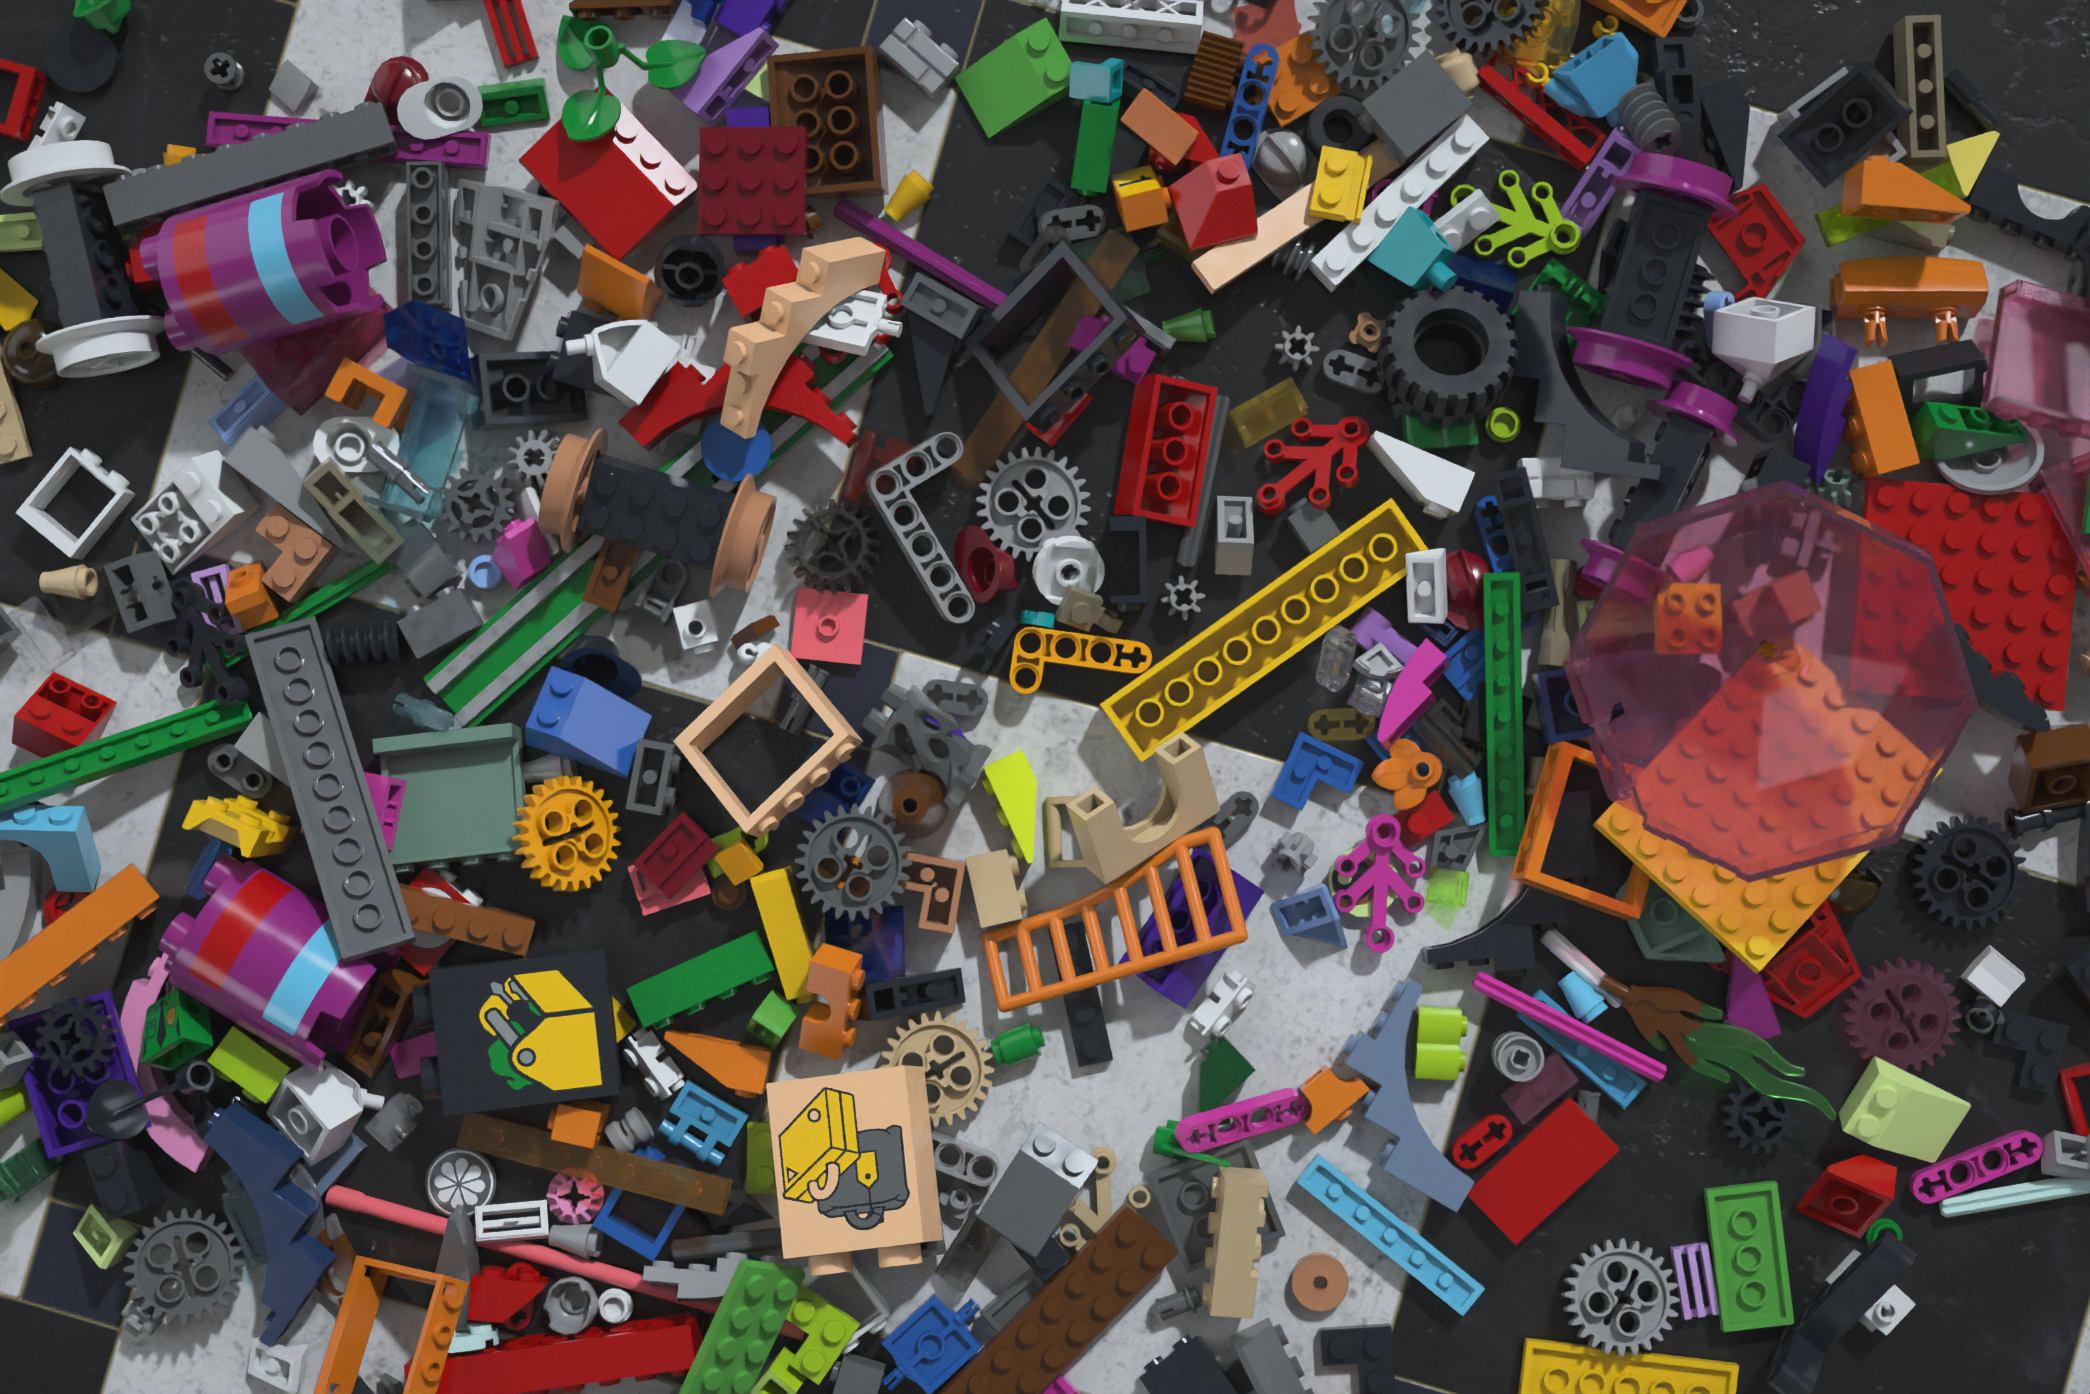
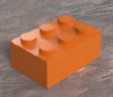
M1891 359L1850 370L1846 381L1854 385L1841 412V415L1848 418L1841 436L1849 444L1851 454L1848 455V462L1852 473L1857 474L1859 481L1868 477L1883 475L1919 464L1920 460Z

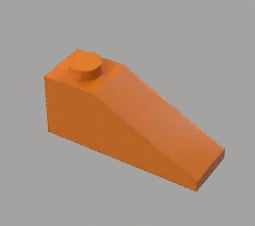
M671 1028L665 1032L664 1039L727 1088L736 1089L735 1095L756 1098V1093L763 1094L765 1092L773 1048Z

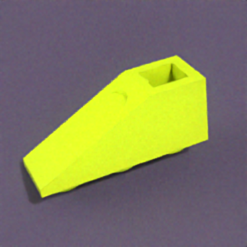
M1021 749L983 767L986 774L980 776L988 795L990 796L995 793L1001 806L995 808L1003 827L1005 828L1010 825L1016 838L1010 840L1017 858L1020 860L1025 857L1027 863L1030 864L1033 862L1037 780Z

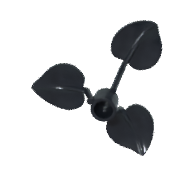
M193 1058L186 1062L187 1066L182 1067L177 1072L174 1084L138 1099L136 1088L127 1081L116 1079L105 1082L92 1095L85 1122L86 1126L100 1137L112 1140L131 1138L141 1132L148 1122L147 1113L141 1105L177 1089L188 1095L199 1092L197 1100L202 1106L193 1113L192 1125L198 1138L204 1142L203 1139L210 1130L207 1122L217 1109L221 1107L225 1110L236 1101L245 1108L246 1106L232 1089L217 1086L210 1090V1086L214 1081L213 1068L208 1063L197 1061L196 1058Z

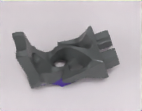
M890 682L879 701L892 709L893 712L887 717L873 707L861 724V727L874 737L871 747L874 750L892 755L916 773L923 767L940 775L946 786L942 793L945 797L944 802L955 811L966 793L977 781L992 749L986 745H974L963 735L962 731L957 728L959 724L953 716L939 709L916 685L912 684L907 691L903 687ZM910 742L915 746L916 752H909L903 747V744ZM934 742H940L946 748V755L939 758L932 752L931 746Z

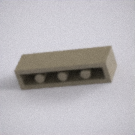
M1941 15L1904 16L1893 26L1895 90L1914 112L1897 126L1898 141L1907 152L1898 162L1905 166L1935 165L1947 157Z

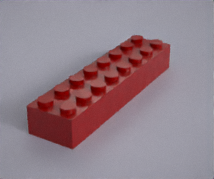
M699 1311L625 1321L620 1324L590 1326L578 1334L567 1336L555 1331L499 1339V1344L495 1346L490 1341H485L486 1348L448 1353L436 1394H517L528 1392V1394L550 1393L549 1389L563 1387L564 1392H572L584 1389L585 1384L599 1382L600 1387L613 1386L621 1383L622 1378L635 1377L637 1382L655 1379L657 1373L670 1372L673 1377L684 1376L688 1374L703 1342ZM413 1357L404 1365L406 1381Z

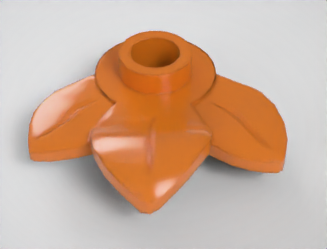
M1398 739L1389 748L1392 758L1378 764L1372 773V779L1381 787L1395 790L1394 808L1396 810H1406L1423 802L1428 787L1434 786L1441 779L1443 767L1437 756L1432 753L1422 752L1415 742L1408 739ZM1422 763H1426L1429 766V773L1425 777H1422L1418 772V768Z

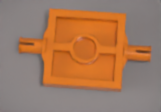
M1306 32L1276 48L1280 56V64L1267 111L1272 114L1280 129L1313 111L1324 99L1340 96L1343 92L1339 84L1333 83V72L1328 75L1321 73L1326 63L1313 62L1319 51L1308 49L1307 46L1313 43L1314 40ZM1268 53L1255 60V62L1259 63L1257 74L1249 72L1251 79H1259L1266 84L1268 83L1269 76H1262L1265 65L1271 66L1273 63V59L1268 57ZM1254 84L1256 94L1245 100L1249 105L1252 104L1253 106L1262 101L1264 94L1262 88Z

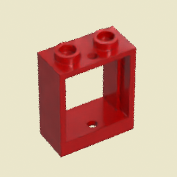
M0 58L1 71L19 76L5 124L0 123V136L28 144L48 76L36 68Z

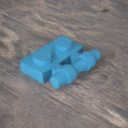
M688 1079L669 1110L681 1118L676 1126L664 1119L658 1132L669 1138L668 1142L676 1147L680 1144L697 1154L695 1158L705 1163L707 1160L719 1167L725 1155L714 1149L717 1141H720L726 1146L731 1147L749 1115ZM690 1124L708 1134L704 1142L686 1132Z

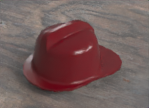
M404 56L390 58L382 63L375 72L364 102H382L390 125L402 126L397 112L400 97L408 88L428 81V73L423 65L413 58Z
M975 525L964 527L959 532L955 541L954 556L958 571L967 584L974 600L983 604L989 602L996 595L1014 591L1017 588V583L1014 578L1015 564L1010 553L995 547L982 528Z
M1465 550L1446 554L1447 619L1458 628L1478 630L1484 627L1483 573L1490 572L1482 558Z

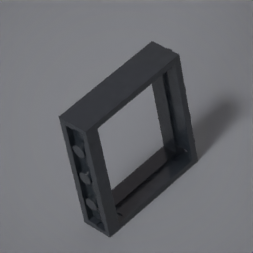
M1062 240L965 340V344L1024 420L1046 434L1110 370L1117 360L1128 349L1133 347V344L1146 331L1082 254ZM1078 274L1112 315L1114 320L1030 404L995 358Z

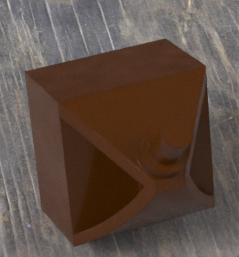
M2045 719L2051 727L2047 732L2032 733L2025 730L2016 736L2008 784L2023 814L2090 802V728L2087 723L2050 725L2049 719Z

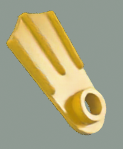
M0 268V325L5 331H10L12 327L20 322L32 318L39 301Z

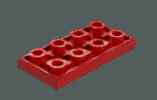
M1568 1096L1473 1184L1468 1196L1517 1245L1617 1154L1620 1148Z

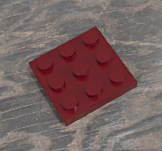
M700 127L698 234L700 236H806L808 129L806 127Z

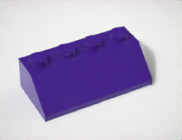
M1197 846L1190 857L1210 933L1213 937L1230 932L1232 929L1213 857ZM1231 869L1245 922L1265 891ZM1179 872L1164 894L1177 947L1198 941ZM1154 911L1138 933L1143 957L1164 951ZM1227 948L1138 973L1135 976L1162 996L1186 1009ZM1127 951L1119 961V964L1130 961Z

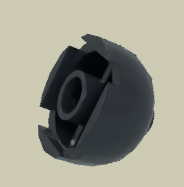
M696 234L680 235L669 240L660 250L654 267L656 286L668 295L667 299L673 304L686 308L704 306L708 303V300L713 299L715 296L717 297L723 287L721 279L726 277L724 256L718 246L709 239Z

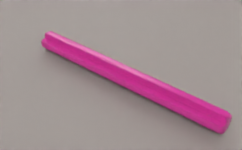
M1481 971L1475 975L1471 987L1478 992L1655 1082H1660L1666 1073V1065Z

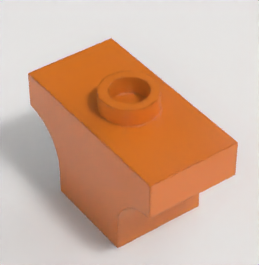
M261 559L228 572L225 605L231 615L235 614L244 630L278 618L279 600L273 589L261 581L267 572Z
M1325 1064L1298 1086L1309 1102V1110L1303 1121L1313 1134L1316 1135L1331 1121L1335 1120L1338 1123L1345 1119L1353 1111L1351 1105L1370 1089L1358 1075L1349 1079L1339 1078Z

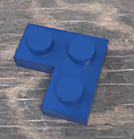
M1299 732L1269 796L1302 811L1317 779L1350 794L1364 762L1307 734Z

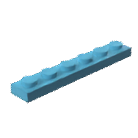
M1319 1153L1314 1156L1297 1177L1296 1182L1462 1316L1465 1315L1485 1290L1479 1282Z

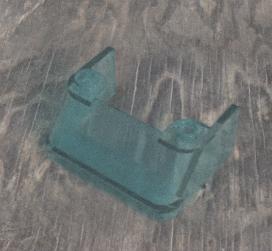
M408 363L406 370L418 376L421 380L400 440L397 458L401 461L406 460L411 464L410 469L432 487L427 495L418 487L416 488V491L425 498V501L420 505H417L399 486H392L389 482L386 483L381 499L364 494L362 501L430 523L434 517L439 518L443 512L445 498L442 497L468 416L472 417L475 414L479 396L474 395L475 388L463 380Z

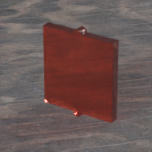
M1278 0L1276 6L1269 9L1254 4L1234 7L1232 9L1236 28L1234 39L1245 42L1243 51L1245 53H1248L1253 46L1260 43L1269 44L1276 49L1300 35L1299 30L1302 25L1297 22L1294 0ZM1263 49L1261 55L1255 54L1254 61L1267 54L1268 50Z

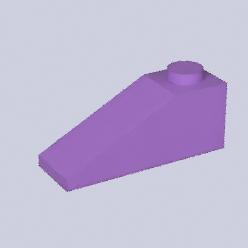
M758 27L707 55L693 79L681 88L670 90V93L707 124L714 127L724 115L726 109L733 104L767 62V56H771L780 45L766 31Z
M1618 123L1560 210L1563 219L1573 221L1579 227L1582 239L1586 237L1617 190L1611 185L1612 178L1627 175L1634 155L1642 152L1637 146L1636 141L1631 137L1630 132Z

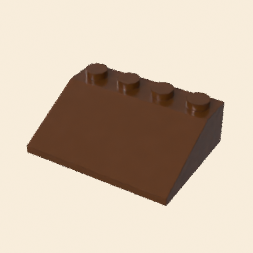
M870 45L767 56L772 127H806L808 129L807 198H862L889 195L880 59L876 50Z

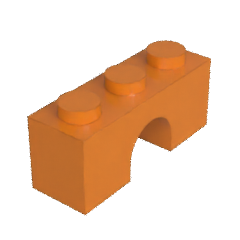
M822 943L810 960L806 991L821 995L829 1004L815 1001L802 1019L799 1041L800 1049L839 1060L846 1048L851 1049L857 1035V1028H853V1022L857 1018L861 1007V1000L857 999V994L865 979V970H861L862 954Z

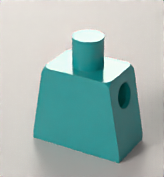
M1412 206L1406 209L1367 259L1390 275L1418 290H1428L1434 284L1442 292H1446L1457 280V275L1447 267L1455 256L1454 248L1424 211Z

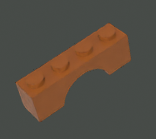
M398 883L413 929L526 956L536 923L530 916L496 907L490 908L468 904L437 895L425 889Z

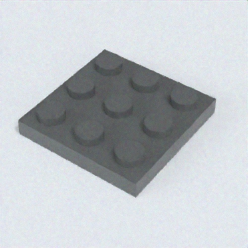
M1249 1137L1200 1152L1229 1161L1231 1163L1230 1167L1260 1169ZM1184 1158L1148 1172L1186 1273L1205 1267L1206 1247H1212L1213 1234L1208 1233L1209 1212H1215L1216 1198H1211L1212 1177H1218L1219 1166L1190 1158ZM1269 1191L1268 1198L1260 1197L1264 1199V1211L1266 1212L1264 1227H1257V1233L1261 1234V1245L1286 1236Z

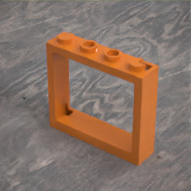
M1565 741L1549 744L1510 879L1621 919H1639L1647 907L1648 896L1646 894L1652 879L1634 862L1622 901L1543 874L1540 871L1573 760L1632 782L1644 770Z
M356 1255L314 1394H330L328 1392L331 1383L336 1384L333 1394H352L388 1275L435 1286L403 1394H436L469 1282L442 1274ZM367 1266L372 1267L369 1277L364 1276Z

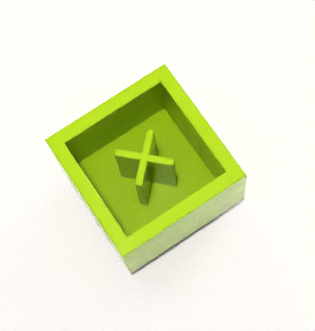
M238 1024L232 1026L207 1061L215 1067L213 1071L217 1076L227 1082L235 1081L244 1088L242 1092L246 1097L256 1103H261L262 1101L265 1104L274 1099L286 1075L304 1066L303 1063Z

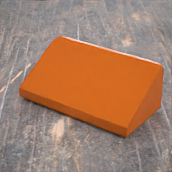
M1146 88L1142 89L1120 119L1121 122L1175 166L1194 145L1200 135L1195 128Z

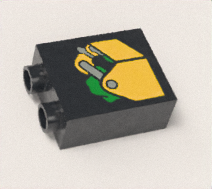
M607 947L434 967L428 971L430 984L413 986L412 996L416 1026L418 1029L434 1027L437 1048L436 1056L421 1057L420 1059L423 1096L425 1101L442 1099L444 1116L620 1094L622 1081Z

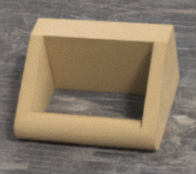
M1079 796L1046 797L1049 868L1086 867L1084 859L1063 860L1060 804H1068Z

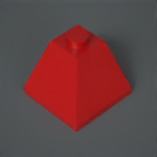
M1241 153L1205 161L1168 187L1189 252L1258 235L1252 183Z
M1867 1154L1830 1165L1795 1206V1211L1861 1238L1894 1201L1897 1167Z

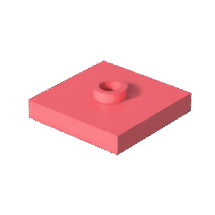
M798 587L791 654L794 658L861 665L869 595Z

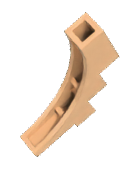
M862 237L803 248L796 282L766 288L760 321L729 328L723 362L730 365L731 370L720 420L721 425L744 439L756 435L761 413L771 388L791 353L818 320L840 301L861 289L879 283L886 250Z

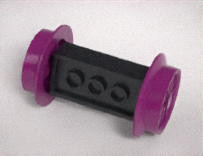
M1636 153L1629 174L1612 178L1611 185L1617 190L1634 197V202L1596 328L1568 327L1566 333L1578 342L1572 361L1574 366L1612 380L1661 391L1670 390L1677 369L1692 367L1693 361L1671 351L1670 348L1709 219H1734L1738 217L1739 211L1727 201L1733 179L1730 176L1714 168L1682 158L1656 153Z

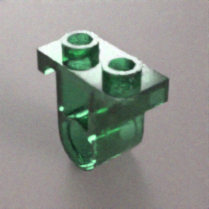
M42 1137L37 1138L3 1163L0 1162V1203H3L7 1209L64 1165L57 1156L48 1159Z

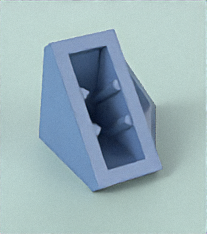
M1317 884L1271 904L1284 936L1294 935L1348 948L1340 917L1325 884Z

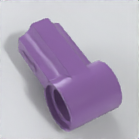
M1369 606L1365 608L1346 633L1348 638L1365 651H1369L1382 642L1403 667L1418 649L1404 636L1391 628L1392 624L1385 617Z

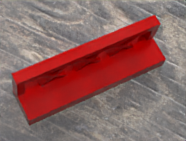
M1502 48L1501 56L1498 57L1495 53L1477 73L1481 79L1478 87L1578 171H1581L1608 139V136L1584 116L1580 117L1558 105L1543 92V86L1535 88L1539 93V104H1535L1519 90V87L1528 86L1525 81L1527 73H1530L1535 79L1539 78ZM1500 59L1512 69L1513 81H1508L1493 68ZM1518 75H1520L1524 80L1518 81ZM1545 97L1552 103H1545ZM1559 108L1563 111L1566 117V127H1563L1548 115L1546 109ZM1572 120L1576 122L1578 126H1572ZM1586 131L1597 141L1589 149L1573 136V132Z

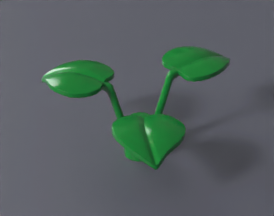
M563 15L558 32L560 58L566 67L574 71H585L594 65L599 87L598 93L592 90H582L571 95L566 100L561 117L569 139L574 142L596 140L609 133L618 123L622 111L621 103L617 97L605 95L606 87L603 68H610L616 65L620 54L626 56L644 71L649 70L648 79L653 86L662 90H675L683 87L693 79L706 58V49L688 41H660L649 47L646 51V60L648 62L646 63L631 53L624 43L617 44L614 33L607 24L600 21L583 22L578 18Z

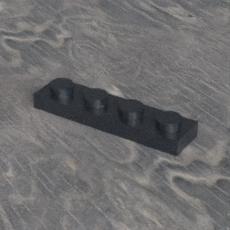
M1083 921L1064 924L1076 977L1094 972ZM1048 928L1059 981H1062L1050 928ZM1097 986L1064 995L1063 999L1078 1066L1083 1067L1113 1060Z

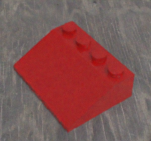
M597 87L593 91L598 93L599 87ZM606 88L605 95L614 96V95ZM622 103V111L618 123L609 133L601 138L587 142H574L570 140L561 117L519 158V163L555 200L559 201V205L600 248L619 262L691 207L699 191V184Z

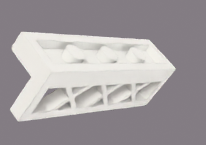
M1062 0L1059 40L1190 54H1196L1198 51L1202 30L1204 0H1076L1085 1L1086 4L1084 5L1069 3L1070 0ZM1110 4H1116V5H1120V6H1122V7H1121V8H1112V7H1109L1108 5H1110ZM1143 8H1155L1157 11H1145ZM1179 11L1195 12V16H1192V15H1182V14H1179L1178 12H1179Z

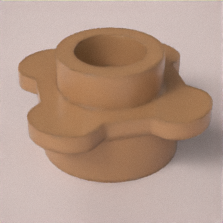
M1362 312L1357 317L1358 324L1355 330L1349 333V340L1354 345L1359 344L1367 348L1369 352L1376 353L1379 349L1386 320L1379 321L1372 318L1369 312ZM1371 329L1373 334L1367 335L1366 330Z

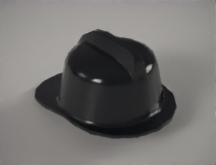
M580 634L575 640L573 649L564 654L560 661L562 670L585 677L622 699L631 698L642 687V677L638 670L629 662L620 658L617 646L606 637Z

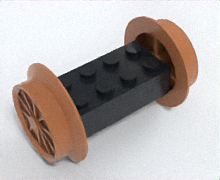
M599 428L590 439L571 433L564 437L554 456L545 482L538 517V524L541 530L560 535L561 547L564 552H571L583 531L712 570L710 596L716 598L726 587L746 593L750 590L766 550L777 504L776 496L756 491L753 474L748 473L743 479L737 494H732L606 455L608 445L606 429Z

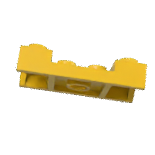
M238 795L237 799L224 798V801L208 796L207 801L194 800L182 825L184 829H199L240 848L241 854L247 858L286 853L298 829L297 826L289 823V816L272 809L269 813H266L257 808V801L243 795Z

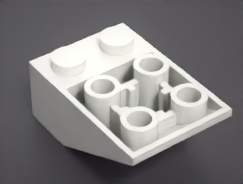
M215 450L191 458L131 520L153 550H157L160 559L172 575H175L237 529L260 505L231 466L223 460L221 453Z

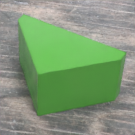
M772 989L752 1016L746 1031L775 1050L802 1008Z

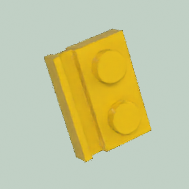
M1322 146L1309 216L1344 222V220L1354 221L1355 224L1360 225L1373 155H1357L1358 152Z

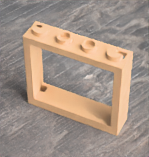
M773 644L673 742L744 832L762 839L771 829L776 830L778 828L779 821L784 816L798 809L804 803V797L814 788L823 785L829 779L832 770L840 763L851 758L849 754L863 740L788 650ZM785 673L832 730L834 735L764 803L750 814L702 752Z

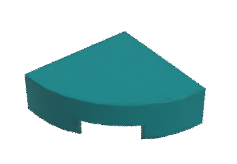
M1022 610L1020 611L1018 623L1053 629L1055 616L1052 613Z

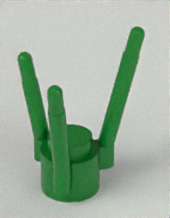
M1226 1118L1219 1125L1230 1124L1231 1119ZM1167 1120L1166 1127L1157 1126L1153 1154L1177 1160L1190 1158L1230 1168L1231 1163L1229 1161L1199 1152L1190 1153L1185 1151L1174 1135L1175 1128L1180 1121Z

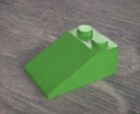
M1044 18L1012 36L958 74L954 79L990 140L1068 96L1070 93V65L1072 62L1048 19Z

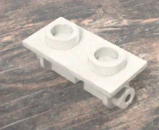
M56 101L54 107L49 106V111L39 127L45 131L43 137L35 135L28 150L48 144L74 141L86 117Z
M1235 968L1230 973L1226 971L1211 990L1221 998L1216 1004L1206 996L1191 1015L1193 1019L1190 1024L1198 1031H1202L1201 1034L1210 1040L1225 1034L1232 1023L1230 1020L1238 1009L1245 1008L1253 998L1254 993L1252 991L1256 985L1247 978H1244L1245 976Z
M641 1028L633 1034L637 1041H634L630 1036L621 1043L625 1048L622 1051L625 1059L632 1067L636 1068L638 1066L646 1077L643 1079V1082L653 1096H659L661 1100H664L672 1095L668 1089L669 1087L675 1092L685 1085L682 1079L684 1077L683 1073L670 1056L661 1063H658L655 1059L665 1049L652 1030L648 1032L646 1028Z

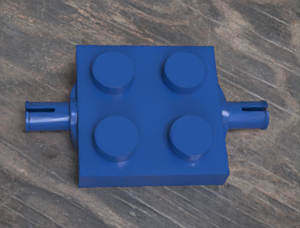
M935 1293L927 1298L881 1342L893 1356L897 1365L894 1370L882 1379L884 1385L888 1384L887 1388L893 1391L907 1377L917 1382L927 1394H932L982 1348V1344L972 1335L966 1323L981 1310L978 1303L975 1305V1300L970 1298L956 1312L947 1307Z

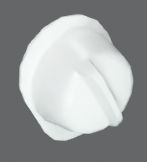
M448 75L418 83L408 88L400 97L397 112L398 119L404 130L414 137L426 140L436 139L472 127L481 116L483 104L481 94L473 83L457 75Z
M341 416L333 417L321 424L315 432L313 447L320 463L330 456L346 473H372L380 470L364 458L366 452L370 449L380 459L382 458V455L372 445L377 441H381L397 457L400 441L394 427L392 430H389L374 422L373 417Z

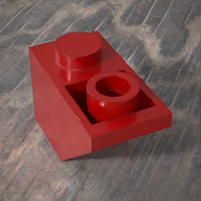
M484 1266L482 1271H477L471 1277L467 1320L504 1323L549 1284V1277L540 1276V1272L537 1270L522 1269L518 1270V1274L504 1273L503 1267Z

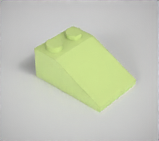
M1874 1056L1839 1111V1117L1844 1132L1874 1147L1935 1163L1971 1105Z

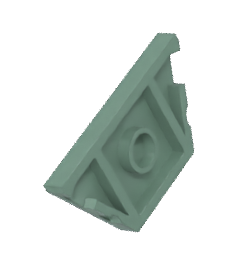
M1628 879L1615 894L1616 899L1619 901L1623 900ZM1650 880L1646 894L1648 896V903L1645 911L1640 915L1639 919H1626L1645 960L1721 963L1726 961V957L1716 937L1654 880Z

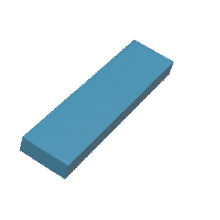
M1538 989L1533 994L1532 998L1570 1016L1542 990ZM1520 1012L1516 1014L1520 1020L1624 1110L1647 1084L1643 1078L1630 1068Z

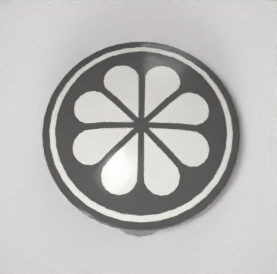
M466 1147L452 1148L438 1155L429 1166L425 1179L426 1192L432 1205L444 1215L450 1217L458 1204L465 1206L468 1217L475 1216V1206L489 1205L494 1199L496 1191L495 1171L492 1164L480 1150Z

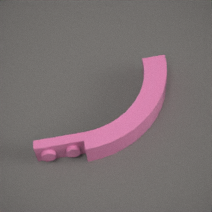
M163 953L161 958L157 957L148 971V976L151 977L150 980L146 978L133 980L120 1019L143 1097L169 1086L162 1069L140 1063L146 1011L149 1006L166 996V983L169 981L170 973L164 970L165 962L169 956L166 953ZM173 1092L145 1103L152 1127L145 1130L151 1138L177 1162L195 1173L206 1168L214 1149L198 1138L192 1125V1116L182 1107Z

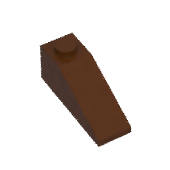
M404 961L382 973L378 978L344 1059L371 1078L374 1077L414 1017L413 986L430 984L429 978L423 976Z

